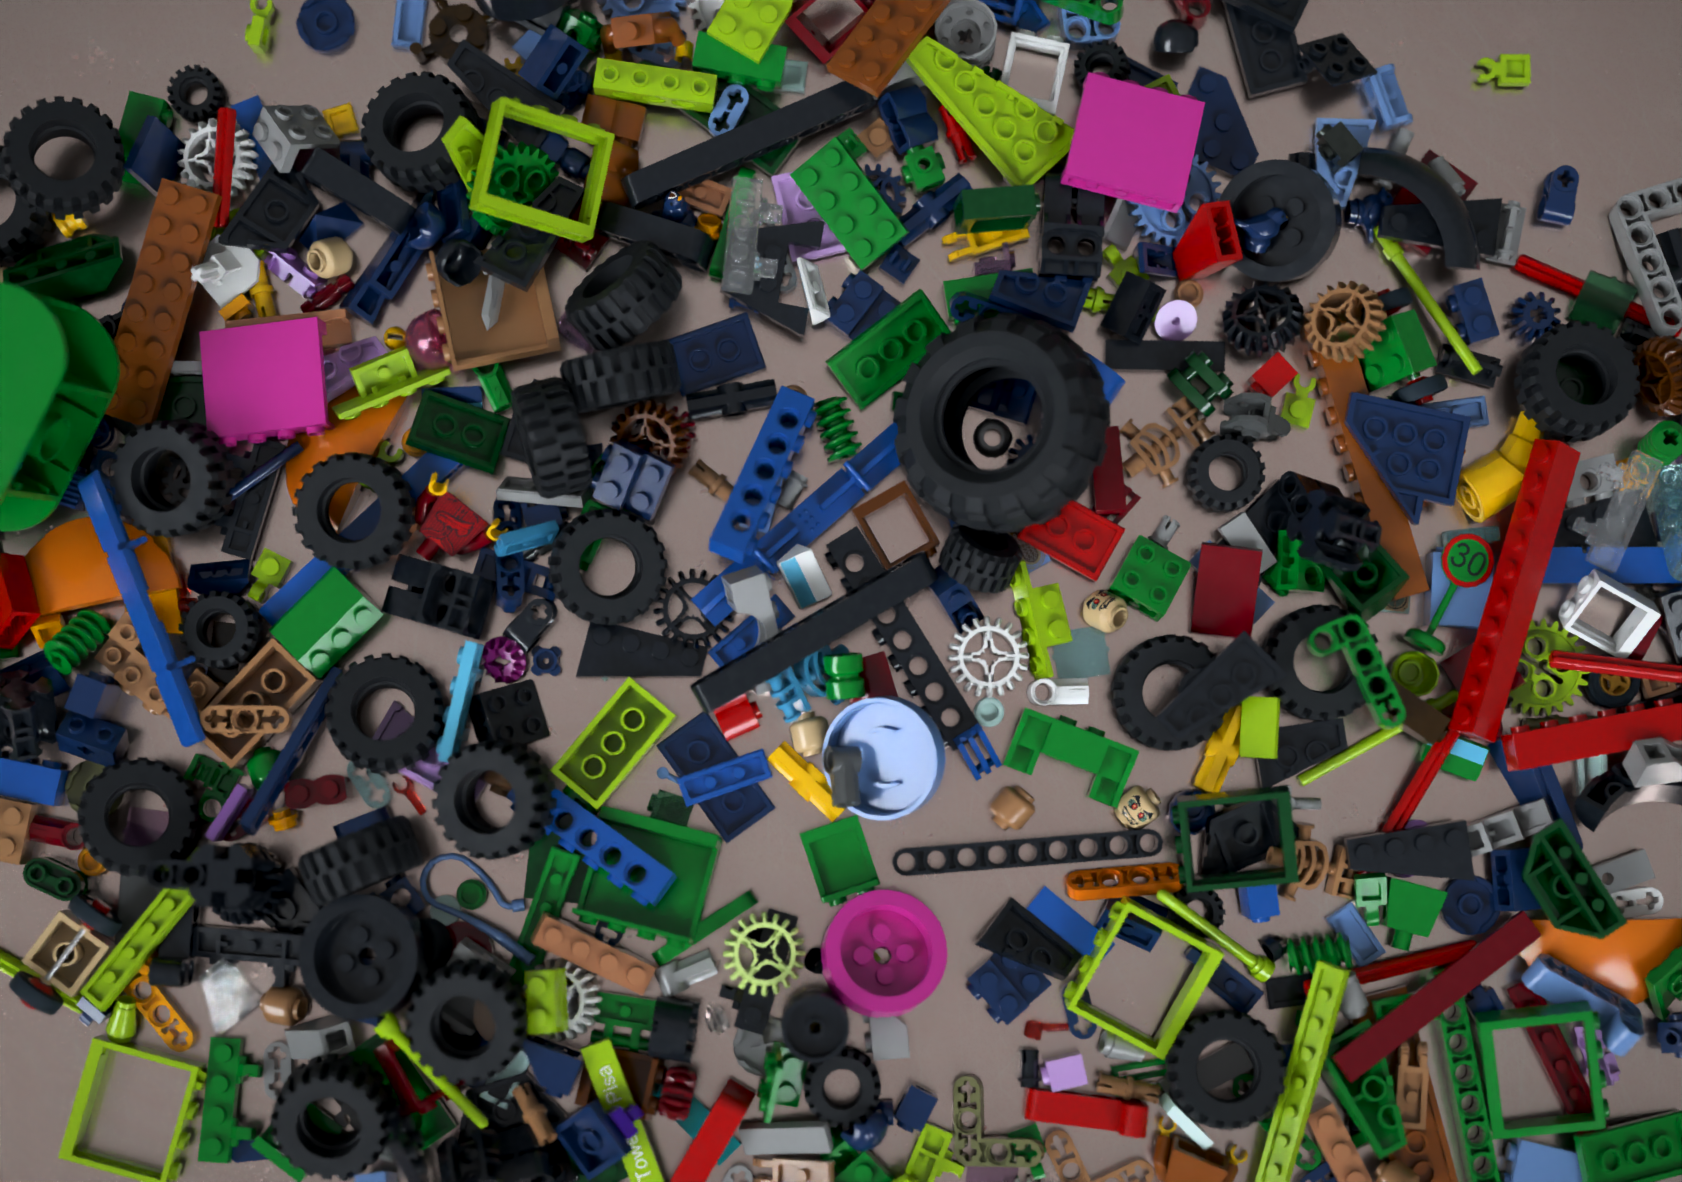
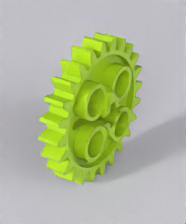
M1543 618L1536 627L1533 619H1531L1522 653L1535 663L1543 661V669L1559 677L1562 680V684L1556 683L1544 672L1535 674L1536 667L1520 658L1519 664L1525 669L1523 679L1526 684L1509 693V697L1512 699L1509 707L1514 708L1521 704V714H1525L1529 708H1532V714L1535 717L1539 715L1541 708H1543L1546 716L1551 715V707H1554L1559 713L1563 712L1562 702L1569 706L1574 705L1570 696L1581 697L1583 694L1577 689L1578 685H1588V682L1582 679L1581 676L1591 672L1575 670L1559 672L1549 666L1548 657L1552 650L1581 653L1586 648V646L1576 647L1575 642L1579 638L1577 635L1569 638L1567 636L1568 630L1562 629L1558 631V621H1554L1550 627H1547L1546 619ZM1532 638H1536L1542 643L1543 649L1539 655L1532 654L1528 649V642ZM1540 680L1548 682L1551 687L1547 697L1540 696L1536 691V685Z

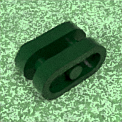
M1192 350L1184 358L1190 366L1182 373L1174 367L1166 376L1208 418L1216 410L1211 402L1218 395L1223 400L1228 399L1234 393L1231 389L1234 383L1222 371L1217 375L1210 368L1213 361L1202 350L1198 354ZM1198 374L1210 386L1203 394L1190 382Z
M55 857L31 859L23 869V878L30 887L61 901H71L77 893L88 895L92 888L90 876L85 875L79 868Z

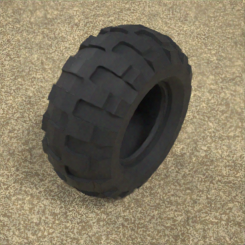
M999 313L996 317L986 318L980 315L958 323L959 326H956L957 330L949 334L942 332L925 346L926 354L917 364L912 362L903 378L906 386L902 398L896 399L893 422L897 423L898 435L894 439L898 461L905 467L908 473L907 481L918 496L927 501L934 508V511L956 523L979 531L990 530L1000 533L1022 531L1026 526L1032 524L1042 525L1059 516L1061 508L1070 501H1077L1090 486L1088 480L1095 467L1102 465L1108 447L1105 444L1106 429L1111 425L1110 403L1107 402L1103 391L1104 381L1096 365L1088 358L1083 348L1060 329L1043 320L1031 319L1022 314ZM1011 378L1030 381L1039 395L1042 406L1041 428L1033 446L1018 461L999 469H979L969 458L962 439L963 419L969 404L981 390L994 382Z

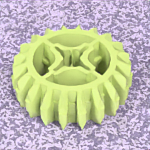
M767 912L761 913V922H757L756 916L750 914L749 920L751 925L747 926L743 919L739 920L738 924L743 930L739 932L735 928H731L729 932L736 937L735 941L725 939L724 944L733 947L732 951H724L722 953L723 957H732L733 961L726 963L724 967L725 969L735 967L736 972L730 975V979L734 980L740 975L743 978L738 985L740 989H743L747 982L751 983L750 994L756 992L757 986H761L762 996L767 995V986H772L774 994H778L779 987L777 983L781 982L788 989L790 983L786 977L789 975L795 980L799 978V975L792 971L793 967L804 968L802 962L796 961V956H806V951H796V946L803 944L804 940H793L792 936L799 932L796 927L790 932L785 929L789 925L790 920L785 919L781 926L777 924L779 914L775 913L771 922L767 921ZM759 928L774 930L771 937L764 943H759L747 936L749 932ZM781 937L786 940L789 948L788 964H785L775 952ZM773 940L774 943L770 947L772 950L770 954H772V959L777 964L772 960L764 959L755 968L754 966L758 961L756 956L759 954H756L757 949L751 946V944L763 949ZM741 943L753 955L752 963L747 971L742 968L739 960V947ZM763 965H770L782 972L770 980L754 978V975Z

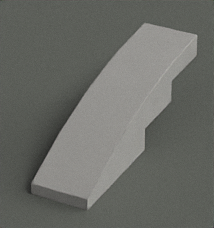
M1545 797L1467 824L1471 856L1475 857L1493 851L1495 848L1522 840L1554 822Z

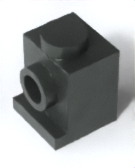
M1341 121L1334 127L1330 124L1326 125L1315 135L1319 139L1317 142L1319 153L1327 162L1331 161L1334 164V167L1331 169L1334 174L1350 163L1364 149Z

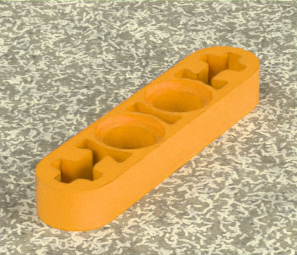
M141 974V977L134 979L124 988V992L127 995L136 999V1007L170 1049L176 1052H183L193 1047L197 1040V1032L161 986H151L150 996L146 999L140 998L136 993L138 983L144 981L149 984L148 976ZM159 1005H164L170 1010V1018L167 1022H159L155 1017V1010ZM177 1019L179 1024L174 1027L180 1033L187 1032L188 1036L185 1038L187 1044L183 1042L177 1044L175 1039L178 1035L175 1030L170 1029L167 1032L165 1027L170 1026Z

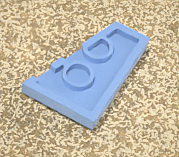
M1317 118L1315 120V135L1326 125L1330 124L1334 127L1341 121L1363 148L1368 146L1371 132L1377 121L1374 119ZM1315 136V170L1334 189L1340 207L1344 209L1358 174L1361 153L1334 174L1331 171L1334 164L1331 161L1327 162L1321 156L1318 150L1319 146L1317 145L1319 139Z

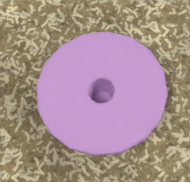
M1185 300L1167 302L1156 314L1154 321L1155 331L1164 340H1184L1195 329L1197 314L1194 307Z

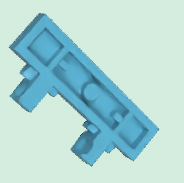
M465 640L464 647L461 646L458 651L457 664H460L458 675L453 677L450 685V694H453L451 705L446 707L443 715V723L446 724L444 735L439 737L436 745V753L439 754L438 761L449 763L448 758L454 752L460 751L462 740L468 741L470 729L465 728L473 691L476 681H482L484 670L479 669L484 648L482 644Z

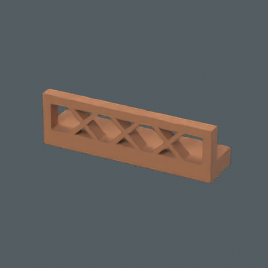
M346 309L225 321V328L318 317L326 323L327 335H322L323 348L339 347L354 343L352 315Z

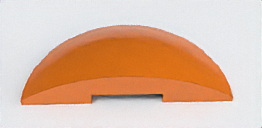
M356 386L327 403L329 422L334 424L335 429L325 430V434L320 436H308L307 432L298 433L296 438L288 440L287 447L298 441L304 449L303 452L286 463V484L293 504L297 507L298 498H294L296 489H301L304 484L301 482L302 477L305 473L310 474L314 470L312 466L317 462H324L328 460V456L334 454L341 455L345 454V452H356L377 457L381 444L387 438L390 439L412 395L406 397L399 395L390 399V402L383 407H371L361 411L362 414L351 420H340L334 414L332 407L359 396ZM359 482L347 483L341 486L331 499L329 518L334 530L338 534H340L361 494L360 488L362 485Z
M90 517L68 521L49 531L24 557L41 615L39 617L61 613V615L67 614L71 610L123 600L107 561L108 553H104ZM123 522L130 541L142 536L148 538L145 543L134 549L149 590H147L148 595L182 588L178 572L168 553L163 552L154 542V537L147 534L145 530H138L133 525Z
M1682 917L1626 918L1627 924L1604 939L1555 929L1549 919H1530L1542 936L1520 952L1519 955L1530 966L1539 954H1547L1625 997L1634 1004H1638L1649 997L1645 982L1648 973L1653 968L1662 964L1674 949L1682 946Z

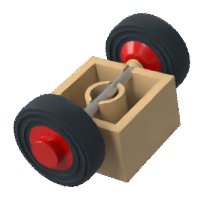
M77 893L68 905L70 911L68 909L59 911L21 962L41 975V977L37 978L29 973L18 971L11 979L9 987L20 998V1001L30 1009H37L42 1013L52 1016L55 1015L63 1005L64 1000L50 985L53 984L70 997L80 995V990L116 947L115 943L104 935L113 937L123 923L110 911L111 907L98 898L94 900L85 894Z

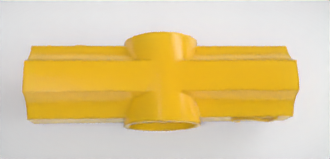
M1236 705L1229 709L1228 713L1224 714V722L1220 728L1216 729L1208 739L1203 753L1205 757L1193 783V786L1207 793L1219 792L1229 768L1235 764L1240 748L1242 706Z
M786 741L768 757L767 760L790 781L789 784L807 802L810 800L831 822L846 809L833 806L831 788L826 777L810 761L807 763Z

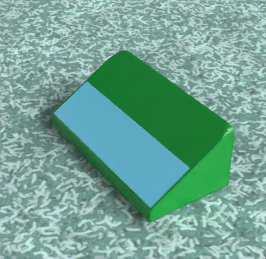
M1459 736L1440 769L1472 781H1477L1490 747ZM1422 744L1420 748V761L1423 762L1432 745Z

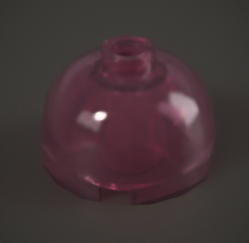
M435 308L413 318L405 334L404 346L408 348L411 359L427 370H438L452 366L451 361L445 362L442 344L447 343L446 334L440 335L436 317L442 316L440 310Z

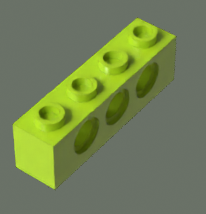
M597 58L593 89L595 95L611 99L712 113L715 107L718 81L715 74Z

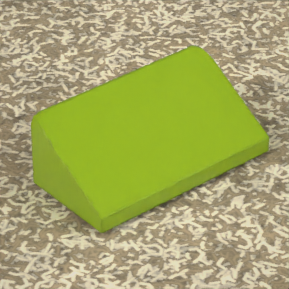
M1251 696L1242 701L1240 757L1277 759L1279 698Z

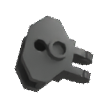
M1241 393L1224 400V413L1231 416V420L1221 421L1220 435L1222 436L1224 434H1231V437L1239 435L1244 437L1243 441L1257 442L1259 439L1273 441L1278 436H1287L1291 431V427L1286 419L1275 414L1276 407L1272 406V397L1263 393Z

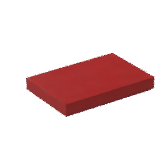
M1072 500L1061 508L1059 516L1042 525L1032 524L1026 526L1020 531L1017 539L1096 582L1122 537L1125 528L1100 514L1096 515L1093 510Z

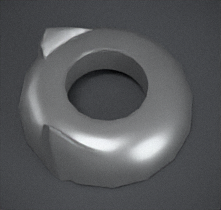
M991 418L982 421L976 427L973 434V442L976 449L987 457L1003 455L1009 449L1013 439L1009 427L1004 422ZM990 429L999 431L1001 434L1000 443L996 446L987 445L984 441L986 431Z

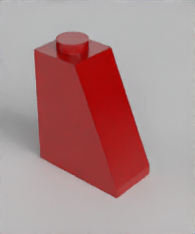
M1229 200L1204 203L1199 207L1173 251L1179 282L1205 278L1243 259Z
M0 553V648L14 649L41 615L24 555Z

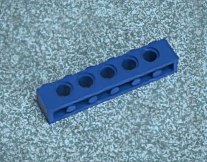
M781 385L711 534L708 551L742 565L747 555L752 557L759 540L755 536L759 529L764 531L770 518V513L767 510L771 503L776 505L782 492V487H779L782 478L788 479L792 471L794 462L790 460L794 452L799 454L804 445L806 437L802 436L806 427L811 429L815 421L817 412L813 410L814 398ZM791 422L795 426L792 428L784 427L782 423ZM780 447L783 449V452L774 453L770 448ZM761 472H767L771 474L772 477L764 479L759 477L758 474ZM751 497L757 498L760 503L755 505L749 504L746 499ZM743 523L748 526V529L743 531L737 530L734 525Z
M557 788L552 790V798H557L556 808L550 809V814H553L554 818L551 825L544 827L546 835L549 836L551 832H554L561 838L558 843L569 852L573 853L577 849L585 855L582 859L584 863L595 871L602 867L609 873L606 879L620 889L625 884L634 891L631 897L643 906L650 902L656 907L677 879V876ZM511 789L506 798L513 803L510 808L514 811L515 796L513 789ZM572 815V825L567 829H560L559 820L561 817ZM590 832L596 833V843L593 846L585 847L583 845L584 836ZM612 850H620V861L614 865L608 864V854ZM638 867L645 868V878L641 882H632L631 874L633 870Z

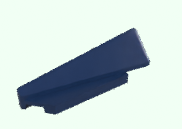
M431 189L430 193H419L411 205L417 209L426 201H430L433 204V190ZM414 215L401 235L393 231L390 233L354 284L353 289L349 291L339 305L340 309H346L351 315L369 324H373L384 299L392 300L424 251L414 249L408 243L410 237L407 227L413 228L417 224Z
M1502 739L1495 741V743H1489L1487 745L1490 747L1489 752L1519 804L1523 805L1545 797L1554 821L1558 818L1563 819L1582 850L1583 841L1552 764L1508 772Z

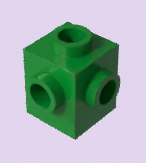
M577 8L565 11L558 27L560 30L589 50L587 54L594 53L602 44L600 30L603 24L597 21L598 17L585 10L580 11Z
M923 145L916 146L907 151L908 155L904 156L903 166L900 167V171L905 183H911L915 195L922 194L944 184L946 178L942 170L945 169V163L940 152L935 153L932 146L924 148Z

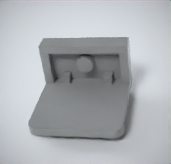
M311 105L263 106L252 133L279 173H290L299 149H315L316 147L330 149L338 148L340 140L318 109Z

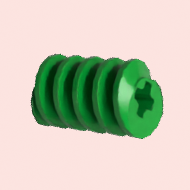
M831 397L814 403V407H819L815 410L817 412L816 418H822L816 424V427L819 430H826L820 435V439L822 441H830L823 447L824 451L834 452L827 458L828 463L838 462L857 455L858 453L855 450L862 445L861 442H852L851 440L858 434V431L848 430V427L854 423V419L844 418L851 409L841 408L840 406L847 400V397Z
M1671 420L1662 421L1641 438L1637 444L1636 452L1643 469L1651 472L1661 471L1682 455V426Z
M82 609L77 613L76 617L69 621V624H66L61 628L60 632L53 636L52 640L45 643V656L58 672L69 675L72 673V667H78L81 664L80 659L85 660L88 658L89 652L97 649L96 644L100 645L105 641L104 636L109 637L108 634L111 631V627L108 621L97 612Z
M1337 932L1335 941H1332L1329 934L1325 933L1322 943H1320L1316 935H1312L1310 944L1307 943L1304 936H1300L1298 945H1295L1291 937L1287 939L1291 972L1292 968L1295 967L1298 975H1303L1304 968L1307 966L1310 973L1314 974L1318 960H1324L1339 967L1344 962L1348 970L1353 968L1349 936L1345 940L1341 932Z

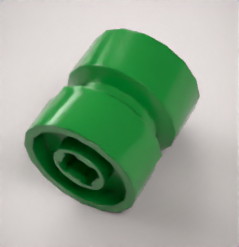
M840 653L823 656L824 672L830 675V678L825 682L827 699H851L865 696L864 678L859 676V673L863 671L862 653Z

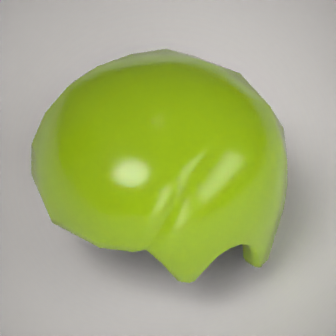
M1412 650L1400 654L1392 662L1390 677L1418 697L1430 694L1438 685L1440 676L1437 663L1432 657Z

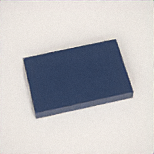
M747 312L667 339L674 348L681 380L680 393L682 399L686 398V394L706 391L767 369Z

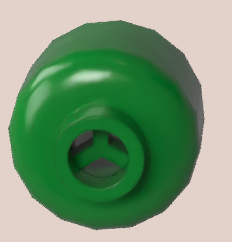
M267 746L254 751V756L249 759L246 766L255 789L259 790L280 755V750H272L271 747Z

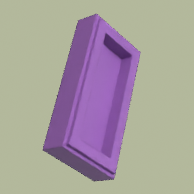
M237 784L204 836L213 842L223 841L254 792L253 788L246 784Z

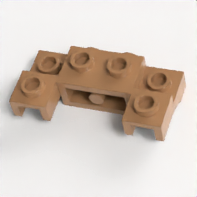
M125 611L109 632V639L94 658L115 674L113 678L120 683L119 688L130 696L135 695L143 701L142 706L148 712L154 715L164 714L171 720L155 680L157 675L155 672H152L129 613ZM203 667L196 668L187 679V684L199 714L226 686L222 682L216 683L205 674L207 670Z

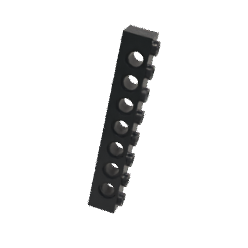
M857 526L826 544L828 552L824 556L833 570L838 567L844 578L840 582L847 593L884 572L883 567ZM851 556L860 557L863 561L862 569L857 572L848 570L846 567L847 559ZM902 601L891 607L895 613V618L892 622L883 623L878 619V616L871 619L876 628L871 632L880 646L887 645L891 652V655L887 658L895 671L902 670L908 679L903 683L912 698L915 696L919 697L924 705L920 708L936 724L941 734L944 748L950 747L953 752L958 749L953 739L979 722L906 604ZM904 632L909 635L911 643L908 648L899 649L894 645L893 638L897 633ZM914 658L923 659L927 666L925 673L921 675L912 673L909 668L910 661ZM932 683L938 684L942 689V696L936 701L928 699L925 694L926 687ZM946 709H952L958 715V722L952 727L946 726L941 720V715ZM965 740L964 742H962L963 745H965L966 743H968V740Z

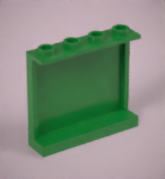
M602 805L599 818L605 824L673 872L677 879L656 907L650 902L643 906L631 897L634 891L624 884L620 889L606 879L609 873L602 867L595 871L588 866L577 908H572L571 912L579 916V922L596 926L597 921L608 923L607 929L625 934L627 928L638 931L637 937L654 941L657 936L667 939L666 944L684 949L685 944L693 946L722 838L709 832ZM612 850L607 856V863L610 865L617 864L621 859V851ZM638 867L633 870L631 874L632 882H641L645 878V868Z

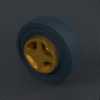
M1600 673L1584 674V680L1588 682V685L1584 686L1587 695L1593 702L1602 707H1623L1630 703L1639 691L1640 678L1610 676Z

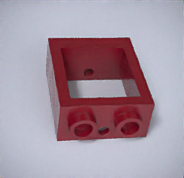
M797 0L794 2L785 23L818 59L825 64L835 55L876 0H854L862 8L863 12L829 40L803 13L816 0Z
M392 1039L373 1050L407 1114L419 1111L422 1116L437 1107L436 1100L444 1097L446 1102L450 1100L441 1089L421 1100L418 1099L394 1053L402 1049ZM461 1079L457 1084L454 1085L462 1092L460 1087L465 1083L464 1080Z

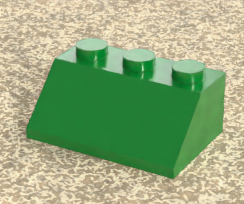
M332 566L269 631L299 663L320 679L384 614L368 595L338 568Z

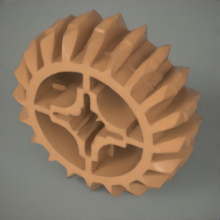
M1351 280L1348 285L1338 281L1336 289L1327 285V294L1325 295L1317 293V297L1320 300L1317 304L1314 302L1309 303L1313 312L1305 314V318L1310 322L1304 325L1305 331L1309 333L1306 338L1308 342L1313 344V349L1317 353H1321L1325 359L1330 360L1332 358L1338 363H1341L1343 358L1347 362H1353L1354 354L1359 358H1364L1363 350L1366 348L1369 351H1374L1372 342L1374 340L1382 341L1378 331L1387 330L1386 325L1381 321L1388 318L1387 314L1382 310L1385 306L1378 299V294L1374 290H1369V287L1361 283L1358 286L1355 281ZM1363 306H1364V308H1365V321H1364V324L1362 325V324L1360 323V318H1361V315H1362V313H1363L1361 310H1362V308H1363ZM1329 319V320H1330V327H1329V329H1328L1329 335H1328V337H1327V335H1326V323H1327V320ZM1337 319H1340L1342 321H1345L1347 319L1348 321H1351L1354 325H1351L1349 323L1343 324Z

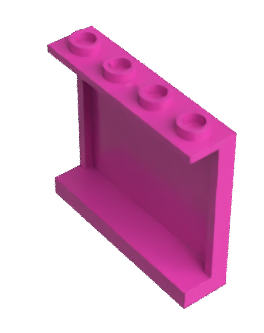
M1088 72L1082 85L1084 89L1060 184L1177 213L1184 201L1205 102L1198 101L1196 97L1191 95L1178 96L1171 94L1166 89L1160 87L1147 88L1140 86L1138 82L1133 80H1116L1110 78L1106 73Z
M310 317L199 332L207 431H213L219 436L218 444L232 447L237 445V441L248 440V443L266 442V437L277 436V439L287 440L296 438L298 433L306 432L308 436H320L325 434V430L335 429L334 424L329 422L322 345V335H327L326 323L320 318Z

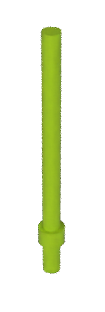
M1376 226L1373 234L1384 248L1382 252L1389 262L1393 261L1471 374L1479 373L1483 369L1408 263L1403 255L1404 250L1397 241L1378 238V226Z
M1453 689L1437 699L1430 698L1425 702L1441 712L1442 709L1457 701L1459 693L1456 689ZM1398 727L1388 730L1381 729L1298 775L1297 778L1304 787L1401 733L1403 730Z

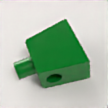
M1386 876L1388 905H1382L1380 922L1383 926L1395 929L1391 947L1409 951L1413 934L1429 937L1448 892Z

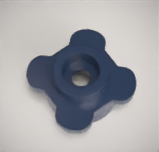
M536 646L532 649L531 654L534 665L531 667V671L534 675L540 676L542 673H550L552 676H556L561 672V667L559 666L560 648L552 646L550 649ZM545 658L549 659L548 664H545L543 662Z

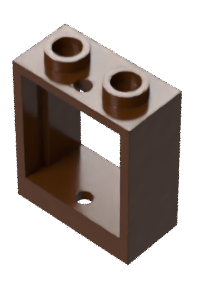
M905 480L852 509V515L885 571L920 551H925L928 558L937 553L935 548L940 545V541ZM904 498L928 542L890 563L865 519Z

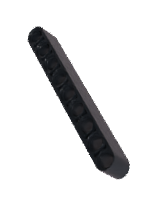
M843 81L625 176L620 182L632 209H640L664 199L672 190L677 193L860 114L873 107L876 102L872 94L847 81Z
M925 551L913 554L695 681L690 688L704 713H711L938 580L939 577Z
M1132 829L905 847L898 849L894 853L892 865L900 875L914 876L1152 857L1161 851L1163 840L1162 836L1155 830ZM1146 834H1151L1155 839V845L1150 851H1144L1140 845L1141 838ZM1120 836L1125 842V848L1122 852L1116 854L1111 851L1110 842L1114 837ZM1084 839H1091L1095 845L1094 852L1089 856L1082 855L1079 849L1080 843ZM1055 841L1062 842L1065 847V852L1060 858H1053L1049 853V847ZM1026 843L1031 844L1035 850L1033 858L1028 861H1024L1019 857V849ZM994 846L1002 847L1005 853L1003 860L999 863H992L988 857L989 850ZM965 848L971 849L975 855L974 861L967 866L960 864L958 861L959 852ZM932 851H940L944 855V863L938 868H933L928 864L927 859ZM903 853H909L914 857V865L909 870H902L897 865V859Z

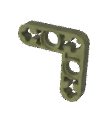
M965 1075L956 1081L953 1089L954 1150L958 1162L965 1166L1029 1168L1042 1161L1045 1154L1044 1146L1035 1138L985 1137L983 1083L975 1075ZM967 1081H970V1086L976 1089L974 1093L970 1094V1103L976 1102L977 1107L971 1105L961 1107V1103L968 1102L967 1092L962 1091V1086L966 1085ZM969 1111L976 1116L977 1124L974 1128L969 1129L962 1124L961 1118L964 1112ZM977 1133V1137L971 1138V1148L976 1149L977 1154L969 1159L968 1154L963 1153V1148L968 1146V1137L962 1138V1134L970 1135ZM1000 1143L1007 1148L1008 1153L1005 1160L1000 1161L994 1158L992 1155L994 1144ZM1028 1144L1031 1145L1032 1150L1037 1151V1155L1032 1157L1031 1161L1028 1160V1155L1025 1154L1016 1155V1161H1013L1015 1150H1024L1028 1147Z

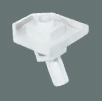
M218 234L209 242L203 264L193 266L190 271L193 274L191 279L194 282L199 281L217 304L223 308L241 293L245 294L259 282L261 260L252 249L220 244L218 242L220 235Z

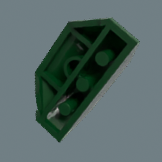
M92 233L35 250L19 260L13 267L3 270V283L66 302L96 294L107 289L123 262L121 240L119 236L110 237Z
M1558 818L1534 834L1521 877L1555 929L1604 939L1628 923L1562 818Z

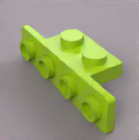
M402 346L349 368L359 396L333 406L332 409L340 420H351L362 414L361 411L371 407H383L390 402V399L399 395L401 397L412 395L417 392V388L423 385L441 383L445 380V376L451 374V370L444 362H439L416 372L408 348Z
M1021 560L1009 584L1012 587L1015 598L1014 608L1020 617L1022 640L1027 642L1030 671L1034 675L1035 680L1047 679L1054 676L1047 647L1073 641L1059 584L1054 583L1032 588L1026 562Z

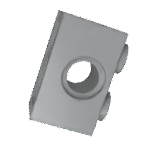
M1613 453L1578 461L1566 501L1567 508L1585 504L1584 498L1595 496L1596 501L1614 497L1613 491L1623 488ZM1581 475H1586L1590 479L1591 485L1588 490L1580 484Z

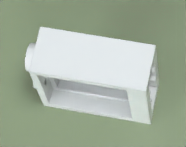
M1019 29L1018 32H1011L1001 82L1008 85L1016 47L1058 55L1059 59L1050 101L1025 96L1037 103L1041 109L1051 115H1055L1070 44L1064 43L1065 39L1058 36L1048 35L1047 39L1036 37L1035 32Z
M1594 568L1588 576L1586 575L1580 580L1577 591L1572 598L1562 604L1558 617L1564 629L1614 657L1627 659L1660 617L1661 613L1652 600ZM1601 586L1636 605L1635 609L1613 637L1578 619V616Z

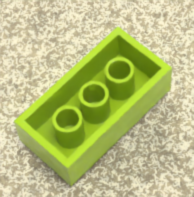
M628 677L550 771L596 810H599L678 716L633 678Z

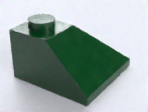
M1381 544L1374 552H1370L1366 545L1361 548L1357 554L1362 560L1363 565L1358 571L1343 572L1328 566L1322 568L1324 575L1347 610L1349 609L1362 617L1365 622L1386 608L1410 579V576Z

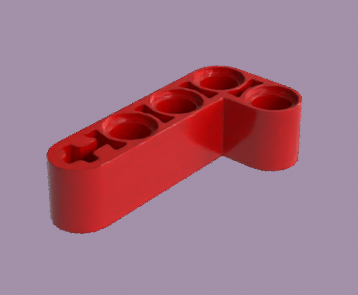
M729 1078L669 1182H706L756 1095L754 1091Z
M1027 1087L1024 1118L1027 1120L1116 1131L1119 1135L1126 1137L1146 1138L1149 1105L1144 1101L1135 1099L1127 1101L1120 1097L1065 1090L1052 1092L1049 1088Z

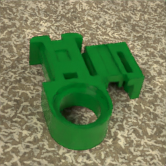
M196 753L183 778L191 781L198 779L204 782L203 787H210L205 790L198 804V812L203 820L213 822L216 817L209 816L205 811L207 802L215 799L220 803L222 809L240 777L247 776V772L241 768L231 769L225 762L218 763L200 753ZM201 762L202 764L199 770L197 771L196 775L193 776L199 763Z

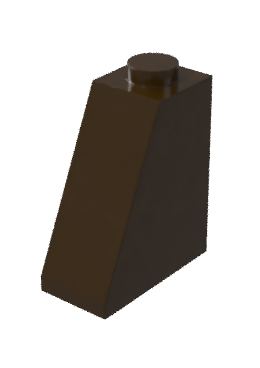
M1376 679L1375 685H1377L1374 693L1382 694L1384 685L1381 680ZM1392 679L1406 712L1404 721L1397 727L1424 744L1434 745L1436 742H1441L1448 733L1449 728L1446 726L1451 719ZM1387 695L1385 698L1375 702L1377 706L1381 703L1385 705V702L1390 700V697ZM1365 703L1363 706L1369 709L1367 704ZM1386 707V712L1382 715L1384 719L1390 718L1393 722L1392 718L1396 715L1395 710L1389 711Z

